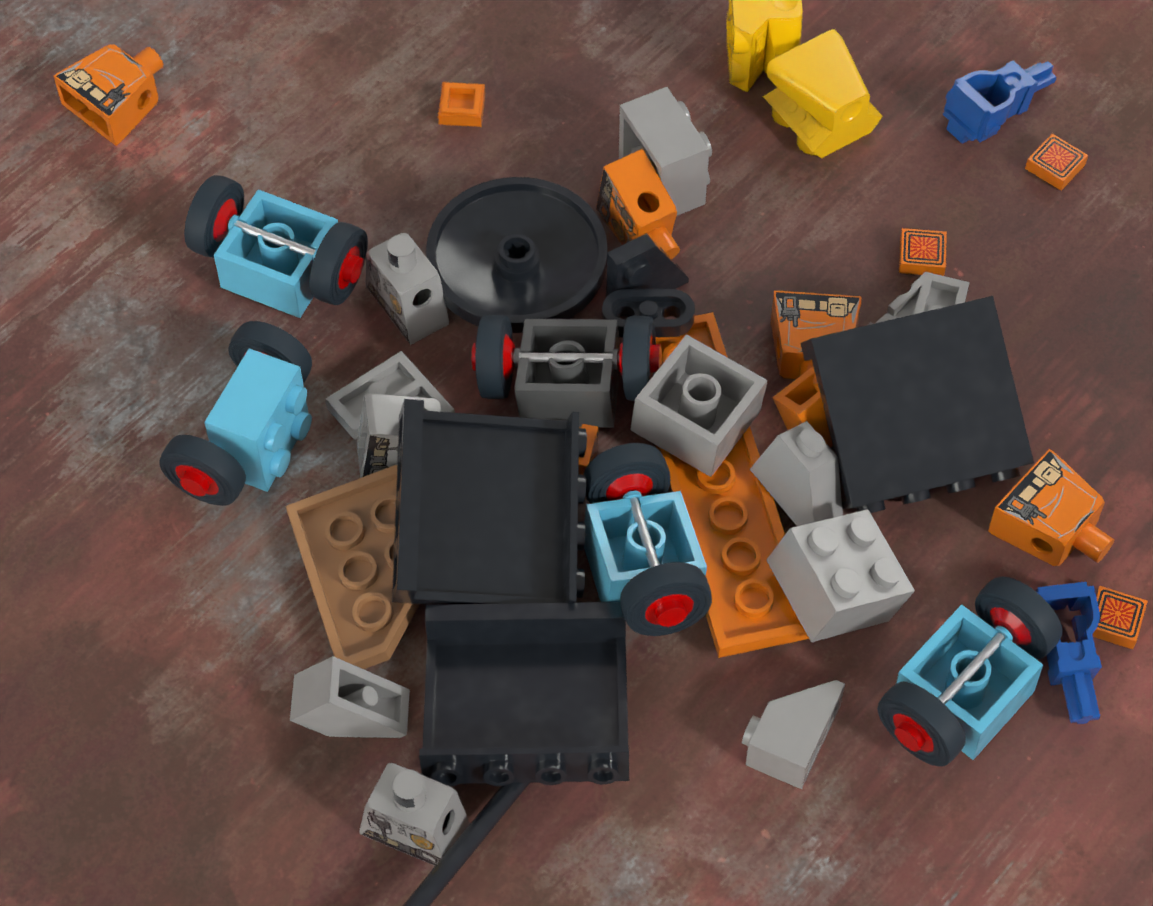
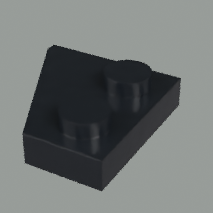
M647 233L607 252L606 297L610 293L621 289H676L689 282L688 276L677 263L675 264L668 254Z

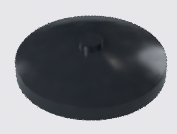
M508 177L480 183L453 198L440 211L430 228L426 244V257L440 276L445 304L453 313L476 326H479L481 317L485 315L508 316L512 333H523L525 319H570L592 301L599 291L606 273L607 239L603 225L595 211L574 192L550 181L529 177Z

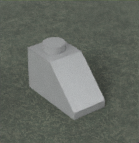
M808 421L778 435L750 468L751 472L797 526L843 515L838 457Z
M332 656L294 675L290 721L329 737L401 738L407 735L410 689Z
M834 680L769 701L762 717L759 718L753 715L745 730L742 744L748 746L746 766L802 789L841 706L845 684Z

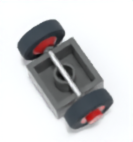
M485 315L480 319L476 343H473L472 368L473 371H476L477 385L482 398H507L511 389L513 371L515 368H518L515 396L519 418L567 421L571 412L575 411L579 412L580 427L582 424L614 428L620 373L623 377L626 399L635 401L637 395L662 365L661 344H656L655 325L653 318L649 316L627 317L624 326L623 342L621 344L617 320L525 319L521 348H515L508 316Z

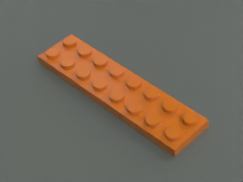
M713 312L694 316L692 328L684 335L678 337H656V344H661L662 364L686 334L728 357ZM750 426L712 477L655 445L664 456L670 471L671 482L668 490L669 492L681 491L707 565L706 578L711 589L712 604L706 613V618L718 658L809 639L766 561L784 537L785 532L773 497L750 470L760 457Z

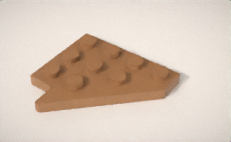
M397 465L285 506L334 657L362 669L390 660L420 605L392 602Z

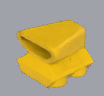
M729 0L726 19V42L730 84L748 92L763 70L767 74V65L773 58L801 45L802 0Z
M834 29L773 58L767 65L768 78L777 88L763 97L772 106V117L775 122L781 126L790 127L797 134V145L806 154L817 155L823 158L871 133L883 117L869 102L870 94L842 36Z

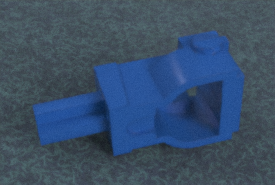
M1013 60L994 72L979 70L956 79L952 89L946 95L947 102L943 115L949 120L946 129L961 143L975 139L982 142L996 135L1000 130V126L1008 118L1028 110L1034 92L1056 81L1057 76L1052 73L1054 66L1049 61L1043 64L1039 62L1024 70Z
M1087 582L1038 587L1036 592L1047 601L1053 610L1065 609L1068 605L1069 611L1080 610L1081 615L1074 616L1071 620L1076 642L1061 643V640H1059L1058 644L1046 655L1049 666L1047 672L1050 686L1062 684L1070 723L1086 724L1091 720L1100 719V713L1092 680L1100 671L1102 665L1100 656H1097L1092 635L1098 626L1100 618L1094 586H1087Z

